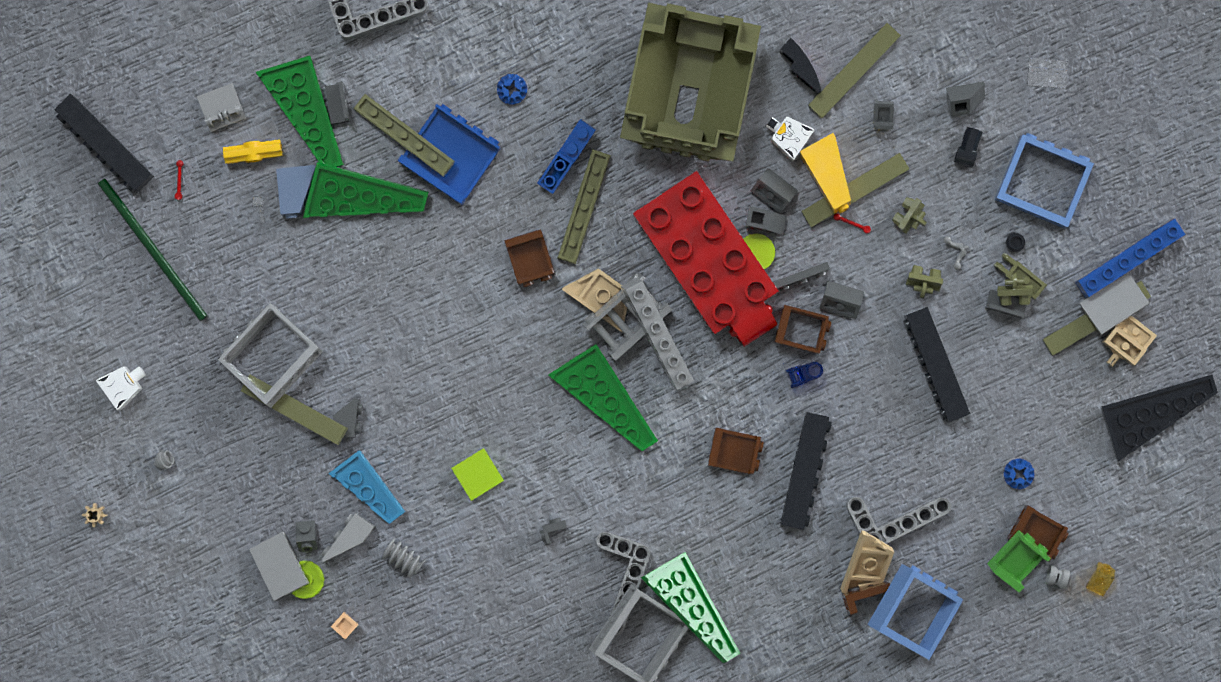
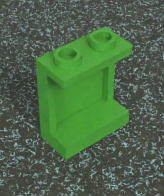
M1018 530L987 564L997 576L1020 593L1024 588L1021 581L1043 558L1049 561L1050 557L1047 555L1048 550L1041 543L1037 545L1034 543L1035 539L1030 534L1026 533L1024 535Z

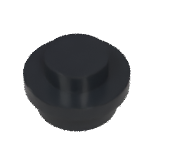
M1012 233L1006 239V246L1012 252H1019L1025 246V239L1019 233Z

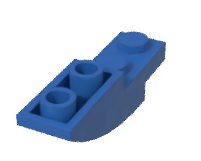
M580 119L537 184L553 194L582 154L597 129Z

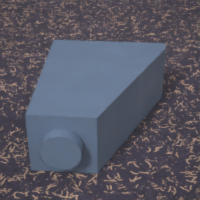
M315 165L276 169L280 214L286 216V219L297 218V215L302 214L309 195Z

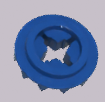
M507 74L498 82L497 94L504 103L517 104L525 98L527 84L517 74ZM514 81L515 88L520 90V92L513 91L511 97H509V90L505 87L511 86Z
M1013 459L1005 466L1004 479L1012 488L1024 489L1031 485L1035 478L1034 468L1027 460ZM1013 468L1017 470L1024 469V472L1022 474L1025 480L1020 477L1013 480L1016 476V472Z

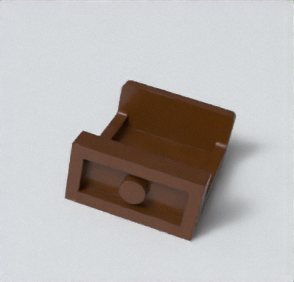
M541 229L504 240L518 285H522L524 288L533 285V281L541 279V282L552 279L551 275H554L555 272Z
M715 428L708 465L754 474V471L758 472L760 460H757L758 452L762 453L764 441H760L761 437Z
M1025 505L1007 539L1010 540L1018 530L1024 535L1028 533L1035 539L1034 543L1037 545L1041 543L1048 550L1047 555L1050 557V560H1054L1059 553V549H1057L1059 544L1065 542L1069 533L1066 526L1041 514L1029 505Z
M885 581L843 593L842 596L847 613L854 614L858 612L855 601L886 593L890 583Z

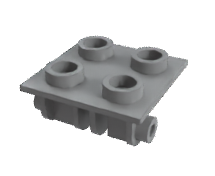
M233 83L197 96L210 132L246 119Z

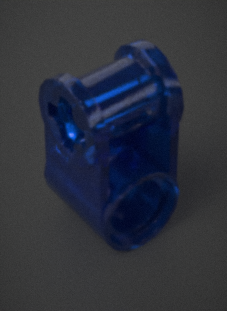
M811 362L786 369L785 372L788 373L791 381L790 387L800 386L821 377L823 374L822 365L818 362ZM812 365H817L820 368V373L817 376H812L809 373V368Z

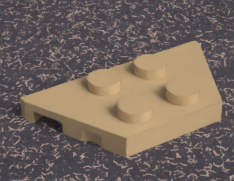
M596 269L564 286L561 290L596 313L622 289V285L600 269ZM620 301L613 310L625 322L627 307ZM607 314L602 318L610 325L615 327L617 330L622 332V330L614 323V321Z
M861 530L840 588L842 593H848V589L859 586V589H862L869 585L883 583L894 555L893 548L866 531Z

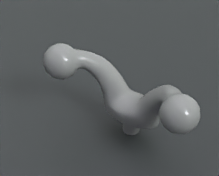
M947 236L944 238V242L961 251L954 264V268L959 270L961 268L959 262L966 255L965 250H968L969 246L964 247L962 243L951 242V238Z

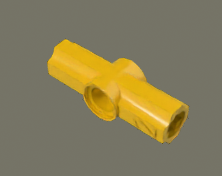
M281 140L250 141L243 143V145L223 147L225 164L252 163L267 158L283 156Z

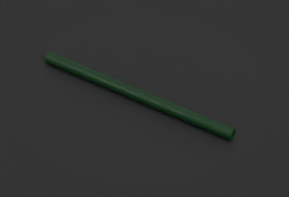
M106 178L102 179L98 185L199 321L205 319L208 315Z

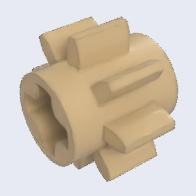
M93 503V508L85 507L87 512L82 514L87 519L85 524L91 522L92 527H96L97 522L104 524L102 519L107 516L102 511L105 508L104 506L97 508V503ZM91 512H98L97 518L92 519L93 514Z

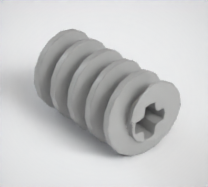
M394 538L385 549L382 559L385 560L390 557L389 564L396 561L395 568L397 569L402 566L401 572L409 571L407 577L410 578L416 575L426 560L424 559L419 562L420 555L413 558L414 551L406 553L408 547L405 546L401 549L402 542L399 541L394 544Z

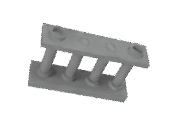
M640 273L638 275L634 274L628 279L627 282H630L637 277L642 281H644L646 278ZM622 289L596 313L589 314L582 324L587 330L593 327L610 346V350L607 353L615 361L645 335L639 321L637 326L629 328L613 310L622 301L636 317ZM650 294L663 319L673 309L665 301L658 303ZM606 314L624 333V337L620 341H615L598 322Z

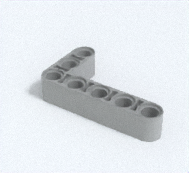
M328 0L338 31L342 38L346 40H352L424 15L429 9L427 0H402L352 17L347 0ZM423 1L425 6L422 9H416L415 3ZM400 7L407 9L406 14L403 16L397 14V10ZM345 8L346 14L342 17L337 16V10ZM382 13L389 15L388 20L385 22L379 21V16ZM367 19L371 21V24L368 28L361 27V22L363 20ZM351 26L353 28L352 32L348 35L344 34V27Z
M851 497L846 502V508L859 535L861 530L866 531L871 535H876L877 539L887 544L947 514L951 510V503L946 498L938 497L879 527H876L861 498ZM853 500L860 502V509L857 511H853L850 507ZM943 500L946 503V509L940 512L937 509V503ZM922 509H926L929 512V517L926 520H922L919 516ZM863 517L869 520V525L866 528H861L859 525V521ZM908 517L911 519L912 525L906 529L903 527L902 521ZM888 526H892L895 530L892 537H887L885 534V529Z
M604 531L597 536V545L604 550L630 558L611 612L612 614L625 594L623 592L625 585L632 584L639 588L642 580L641 577L644 574L650 557V550L644 544ZM602 535L610 537L611 542L609 545L603 546L599 540ZM622 541L629 544V549L626 552L618 550V544ZM637 549H646V557L638 558L636 556ZM632 566H638L641 570L640 574L636 577L631 576L629 572ZM629 615L621 625V629L616 633V635H619L623 632Z

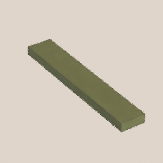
M886 23L808 106L822 119L901 35Z
M366 94L362 96L353 108L444 177L454 165V160Z
M592 149L557 259L576 264L611 155Z
M898 153L849 182L847 186L851 204L909 170L902 155ZM825 197L801 211L810 228L834 214Z
M1137 282V286L1145 297L1149 299L1151 296L1143 282ZM1085 313L1042 340L1053 356L1097 329Z
M251 374L248 376V379L264 394L273 387ZM243 385L241 392L263 403L249 388ZM284 394L272 407V409L337 445L340 444L348 429L287 394Z

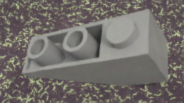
M355 513L354 516L350 514L344 522L346 524L344 530H339L333 537L335 540L331 547L328 545L321 555L324 556L322 561L325 562L365 542L376 526L358 513Z

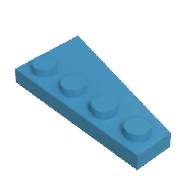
M360 450L328 473L341 482L346 489L353 492L358 499L370 506L387 523L390 524L406 512Z

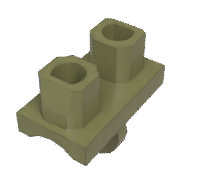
M906 197L902 207L907 209L908 212L905 216L897 212L892 221L905 234L908 233L911 227L916 230L919 224L925 226L927 222L923 218L926 213L922 211L925 205L918 198L914 200Z
M913 265L906 279V285L914 286L913 291L920 292V298H924L925 293L932 294L933 290L940 291L943 284L940 270L931 269L929 276L922 275L923 267Z
M1013 274V279L1005 280V285L1013 286H998L997 291L998 296H1000L1001 305H1012L1011 296H1019V304L1021 305L1030 304L1033 287L1032 285H1025L1024 279H1017V274Z

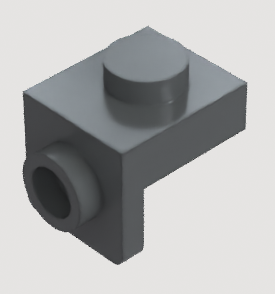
M874 101V129L882 132L893 129V101Z
M560 517L549 520L550 524L542 526L543 530L540 531L543 542H547V545L551 544L549 532L567 528L565 520L561 521Z
M315 520L295 522L298 551L310 552L317 550Z

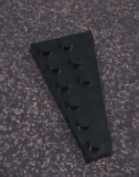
M1213 374L1101 406L1117 462L1216 395L1218 391Z

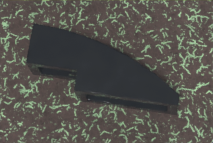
M790 37L779 52L793 63L789 71L818 95L821 87L814 67L804 51Z

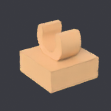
M343 612L331 627L346 639L359 624Z

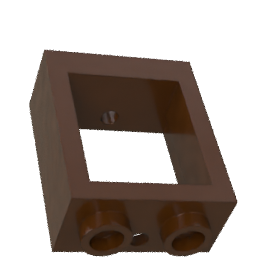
M784 305L774 343L820 354V351H824L827 340H824L825 332L829 333L831 321H828L829 316ZM790 313L822 321L815 348L784 340Z

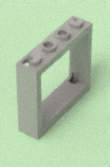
M270 303L265 309L260 310V314L256 319L251 320L247 324V329L242 334L240 333L234 338V343L229 348L223 350L224 353L218 360L264 404L272 408L323 351ZM276 315L309 347L273 387L264 394L232 364V361Z
M631 584L589 650L636 681L653 682L657 680L660 670L667 665L668 658L672 652L678 648L681 638L688 633L686 631L689 627L671 609ZM640 597L677 620L642 675L604 652Z

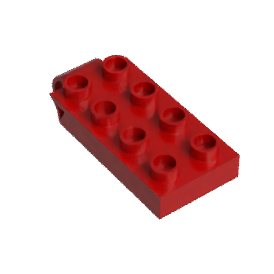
M697 171L633 213L637 223L714 334L729 326V334L732 337H736L742 346L745 347L778 325L772 315V307L764 303L765 300L779 292Z

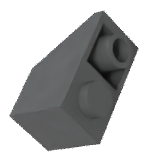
M984 82L946 88L947 105L951 117L970 114L985 99Z
M750 206L745 227L782 235L786 216Z
M353 399L333 415L334 421L348 428L344 436L356 437V434L360 432V422H357L358 415L362 414L363 403H360V399Z

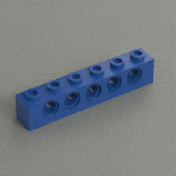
M1172 219L1076 281L1075 284L1083 296L1088 298L1186 234L1176 219Z

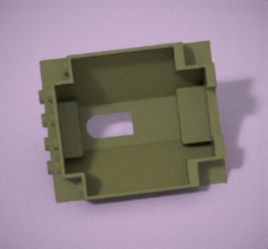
M648 3L620 138L640 144L644 149L657 150V148H661L663 153L672 154V151L680 152V156L691 158V155H694V158L709 162L710 159L734 161L761 26L745 23L742 18L727 15L721 18L687 11L686 7L667 3V6ZM680 85L699 89L693 118L687 124L679 123L674 116Z

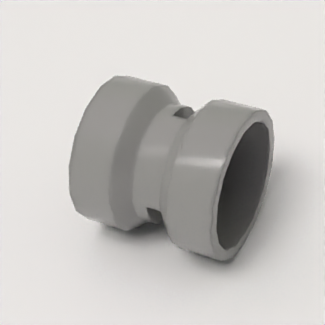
M1050 566L1046 576V584L1051 586L1055 584L1059 588L1065 589L1069 581L1070 571L1065 569L1058 570L1057 567Z

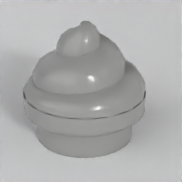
M162 450L157 453L154 462L156 467L168 469L174 464V457L170 451Z

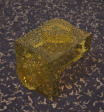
M1098 562L1096 570L1088 581L1086 588L1104 596L1114 580L1115 569L1108 564Z

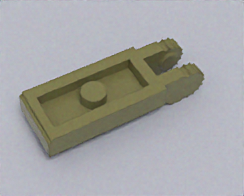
M1003 253L1001 257L1012 265L1011 269L1008 271L998 262L994 264V267L1005 274L1007 279H1013V274H1017V279H1024L1025 285H1032L1033 295H1031V298L1035 300L1047 284L1020 262Z

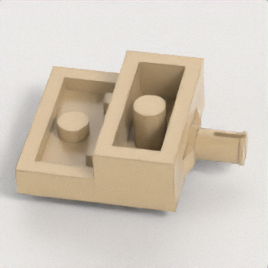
M1133 316L1129 317L1115 326L1102 341L1113 353L1107 363L1113 367L1120 358L1135 366L1157 335Z

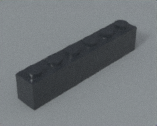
M70 93L54 109L58 113L56 117L63 124L67 122L71 126L69 130L77 138L81 136L85 140L83 144L90 151L94 149L98 153L96 157L104 165L108 163L112 167L110 171L117 178L121 176L125 180L123 184L130 191L134 189L136 192H139L154 177L74 95Z
M928 307L905 315V320H903L904 326L907 331L910 330L912 338H910L913 348H917L919 352L917 358L920 366H924L926 369L925 379L928 385L932 384L934 391L931 393L934 401L940 404L941 409H939L942 420L946 419V422L949 423L969 415L970 411Z
M810 412L805 413L780 525L804 530L805 526L808 527L810 515H807L808 509L813 507L815 498L812 496V491L817 489L819 478H816L817 470L821 471L823 459H820L821 452L826 450L827 440H824L825 434L830 432L832 424L827 416Z

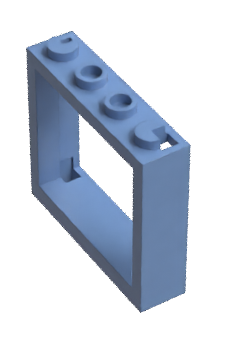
M1023 134L1018 140L994 200L1065 229L1070 224L1094 163L1089 162L1090 159L1088 157L1072 155V151L1066 148L1061 150L1055 148V144L1049 141L1036 140L1037 137L1032 134ZM1025 143L1085 167L1065 217L1005 193Z
M901 564L867 625L930 660L963 599L957 596L958 592L950 587L945 589L946 584L936 579L933 582L934 577L923 572L921 575L919 568L913 565L909 568ZM914 578L947 596L920 645L886 627Z

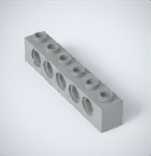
M637 277L622 285L621 288L671 385L678 390L693 382L694 380L643 281Z

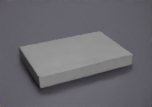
M1128 272L1079 303L1100 335L1108 332L1150 304Z
M281 532L249 549L274 601L309 584L285 532Z

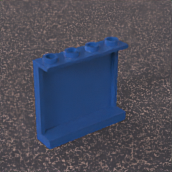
M436 104V108L418 134L454 160V165L443 177L408 150H406L404 155L400 156L398 162L463 205L501 148L498 146L499 142L491 136L486 138L482 135L483 131L475 125L473 128L467 125L468 121L460 115L455 117L451 114L452 110L444 104L441 106Z

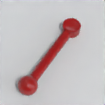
M178 160L176 162L178 175L175 199L181 200L183 197L181 194V170L184 163L182 160Z
M835 213L833 216L834 220H841L862 229L865 233L871 231L870 226L855 223L841 217L838 213Z

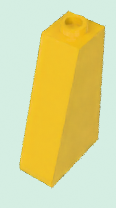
M832 133L801 150L800 157L835 214L848 210L850 208L849 205H851V198L836 137Z

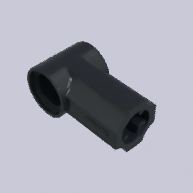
M970 127L966 128L961 146L958 147L954 158L955 163L973 168L978 154L977 148L983 133L982 131Z

